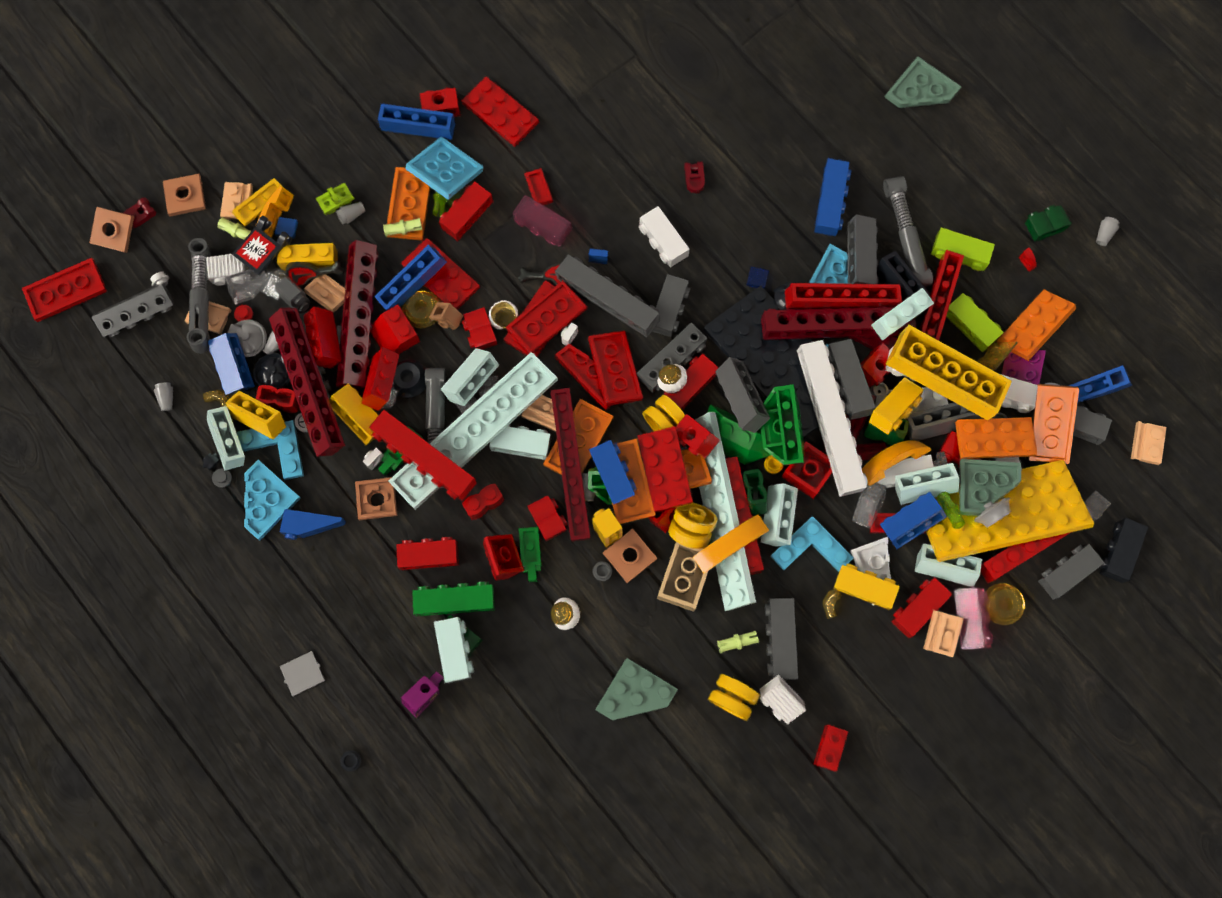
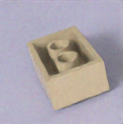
M676 542L657 599L693 612L695 611L708 573L707 571L703 574L693 559V556L703 550L702 548H689Z

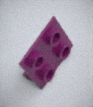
M1007 350L1002 375L1035 385L1040 384L1046 351L1038 350L1027 361Z

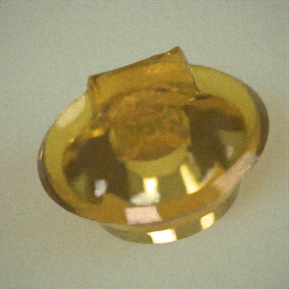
M418 291L404 302L402 311L411 326L426 328L437 322V320H431L429 316L436 303L440 301L430 292Z
M1000 583L991 586L981 600L984 617L1000 625L1015 623L1021 618L1025 609V602L1021 592L1010 584Z

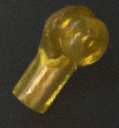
M222 390L203 393L205 402L217 400L220 401L223 407L227 406L226 402L230 398Z
M830 590L823 600L827 619L837 616L834 605L837 600L841 599L840 591Z

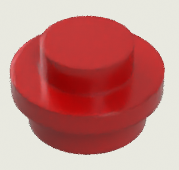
M240 305L235 309L234 317L238 322L252 320L253 310L248 305Z

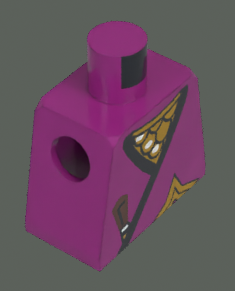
M438 672L430 679L424 675L401 697L402 704L417 718L439 695L438 687L445 681ZM424 689L430 690L428 693L422 692Z

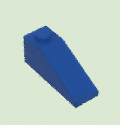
M1122 365L1069 386L1079 388L1077 403L1133 385L1126 368Z
M284 509L280 533L285 535L286 539L297 540V537L305 538L343 526L346 521L342 517Z

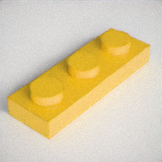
M273 178L234 208L232 214L244 226L248 225L261 214L265 204L279 186H283Z

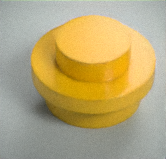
M770 455L764 461V468L768 473L777 474L782 470L783 464Z

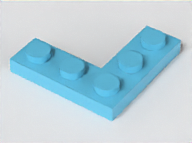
M294 420L284 422L286 428L274 439L254 429L237 432L243 452L278 444L284 480L304 476Z
M813 516L792 535L791 545L780 546L770 556L785 570L812 545L838 572L842 565L846 566L854 558Z

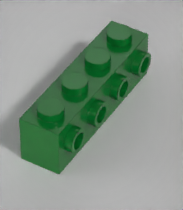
M477 582V586H469V583L457 584V587L449 588V585H438V589L421 586L418 587V590H412L413 614L415 616L495 611L494 587L492 584L489 585V582Z

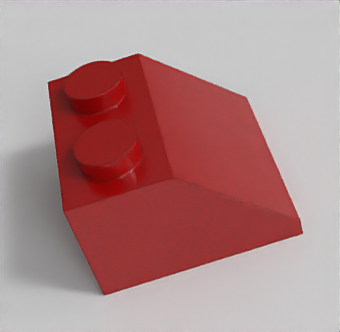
M398 304L382 313L372 325L371 334L380 348L384 347L400 354L420 342L417 333Z
M512 534L487 536L484 538L483 546L495 581L508 579L524 571Z

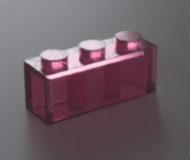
M524 195L513 211L514 220L519 226H526L534 235H541L551 245L556 244L560 247L572 230L570 221Z
M979 587L954 590L957 617L963 618L959 634L961 650L991 648L993 636L988 626L990 615L986 610V603L988 602L987 593L983 588Z

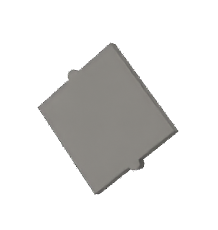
M313 651L280 666L285 678L284 683L288 685L292 696L298 695L325 681L320 670L321 665L317 663Z

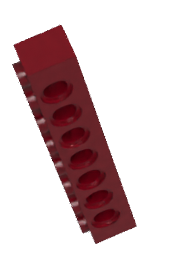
M359 240L351 243L348 250L340 338L342 360L338 363L336 387L338 388L349 384L357 391L363 389L367 381L366 368L369 365V358L367 356L371 345L369 333L372 329V322L370 321L374 310L372 298L375 294V287L373 286L377 275L375 263L378 259L377 245ZM356 312L361 316V319L357 317ZM353 348L357 350L358 355L354 353ZM351 366L356 369V373L352 371Z
M864 306L861 308L843 307L841 309L827 307L823 309L806 308L804 310H795L794 308L786 310L768 309L764 310L761 318L763 340L879 337L871 326L875 322L872 319L877 321L895 307L881 306L869 308ZM915 318L889 336H899L908 325L916 328Z
M280 308L269 318L316 457L332 456L345 446L297 308Z

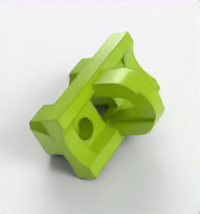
M345 183L334 189L332 187L328 188V192L316 198L325 215L335 212L339 207L346 206L354 200Z

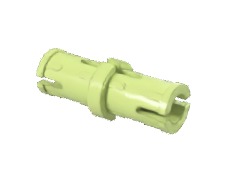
M224 217L218 222L219 229L229 232L235 238L238 237L244 240L251 232L242 227L241 224L233 223Z
M420 218L409 221L399 220L400 222L383 225L385 236L401 233L405 235L406 232L422 230Z
M756 631L742 635L735 634L734 637L717 641L720 653L736 648L740 650L743 646L759 643Z

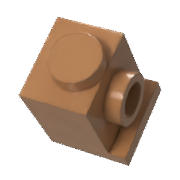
M437 302L429 318L437 320L438 324L443 328L448 329L450 327L454 330L459 326L463 315L450 303Z

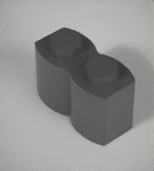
M284 277L275 286V290L280 294V297L291 308H297L298 313L305 312L309 308V298L289 277Z

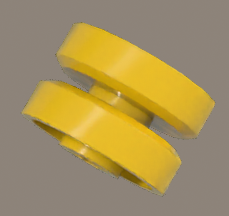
M662 395L655 401L656 407L649 406L642 413L653 431L676 427L685 416L678 405L666 395Z
M697 503L676 507L674 519H672L668 530L669 535L679 544L689 548L701 549L707 547L718 520L716 514L707 507Z
M720 674L716 684L725 693L719 690H712L708 700L730 714L748 721L752 711L742 702L756 705L760 694L741 681Z

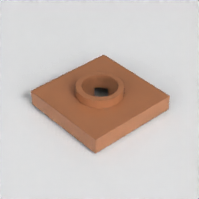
M199 174L163 181L169 216L206 209L202 181ZM179 190H189L187 197L178 198L177 192Z
M96 207L90 243L127 252L134 216ZM107 223H112L115 227V233L112 236L105 234Z
M392 477L355 481L358 520L398 516L396 489L388 482ZM376 493H380L384 496V503L379 506H373L371 504V497Z
M631 529L603 552V555L626 583H629L657 560V557L634 529ZM632 548L636 550L637 558L635 561L627 562L624 560L623 552L625 549Z

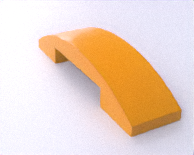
M281 186L271 195L259 218L265 216L271 221V226L263 231L271 238L277 226L278 218L281 216L282 211L288 212L294 197L292 193Z
M908 440L884 449L862 468V472L868 480L867 485L871 486L885 478L884 471L909 456L918 459L930 452L931 448L917 440Z
M756 515L693 556V559L704 574L744 546L767 533L769 529L761 517Z

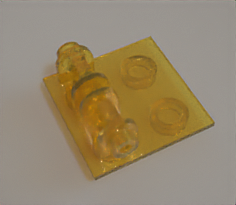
M1018 342L993 343L988 347V352L977 362L996 371Z

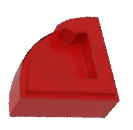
M1029 247L1023 251L1019 259L1030 272L1036 267V259Z

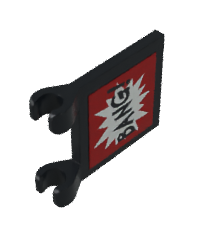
M265 216L259 218L255 228L232 253L234 257L258 276L261 275L283 247L292 242V237L286 232H282L279 235L277 242L263 231L272 224Z

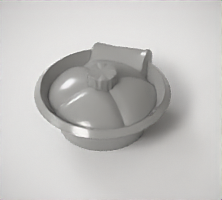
M239 321L235 325L231 324L228 333H237L245 357L258 354L266 344V331L257 321Z
M1003 498L994 504L991 501L984 505L985 510L974 519V522L981 523L987 528L1011 513L1010 498Z

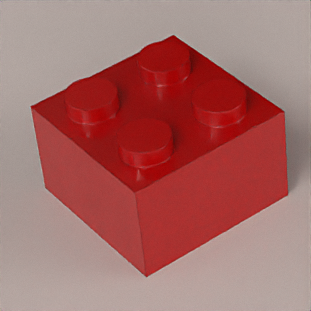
M806 441L804 443V463L789 465L782 478L814 499L832 473L828 456Z

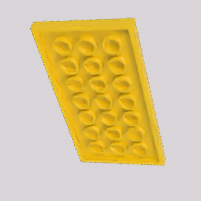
M1064 460L1022 469L1020 484L1003 497L1010 498L1011 513L988 528L981 523L974 522V519L978 516L959 515V492L934 497L947 518L926 531L937 561L942 562L1092 528L1094 521Z

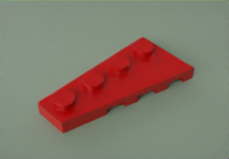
M571 344L566 345L555 354L556 360L605 410L612 406H605L595 364L588 355Z

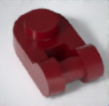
M697 162V164L684 163L687 189L691 193H700L705 184L703 162Z
M145 197L139 199L137 204L123 212L124 214L134 216L132 229L139 227L156 215L155 209L150 207V202Z

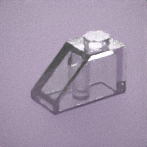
M251 269L225 277L228 292L235 305L253 299L269 281L265 271L258 276Z
M877 482L871 486L867 485V488L860 494L852 522L871 528L886 498L885 485Z

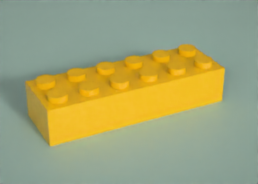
M908 325L900 333L886 362L887 366L986 420L998 414L1012 382L911 325Z

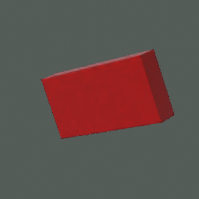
M542 168L524 173L535 207L553 203Z

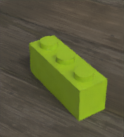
M940 228L931 254L941 259L945 251L949 250L964 255L962 265L970 266L973 270L984 271L990 263L995 244Z
M964 293L949 305L946 317L982 352L989 348L1004 333L1000 325L993 322L983 309H979L974 304L973 299Z

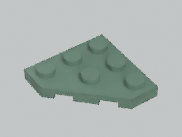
M917 57L888 91L885 98L899 108L949 103L958 93L961 86Z
M960 459L959 515L979 516L985 510V504L990 501L993 504L998 502L1021 482V463Z
M626 658L595 710L613 721L666 708L678 689Z

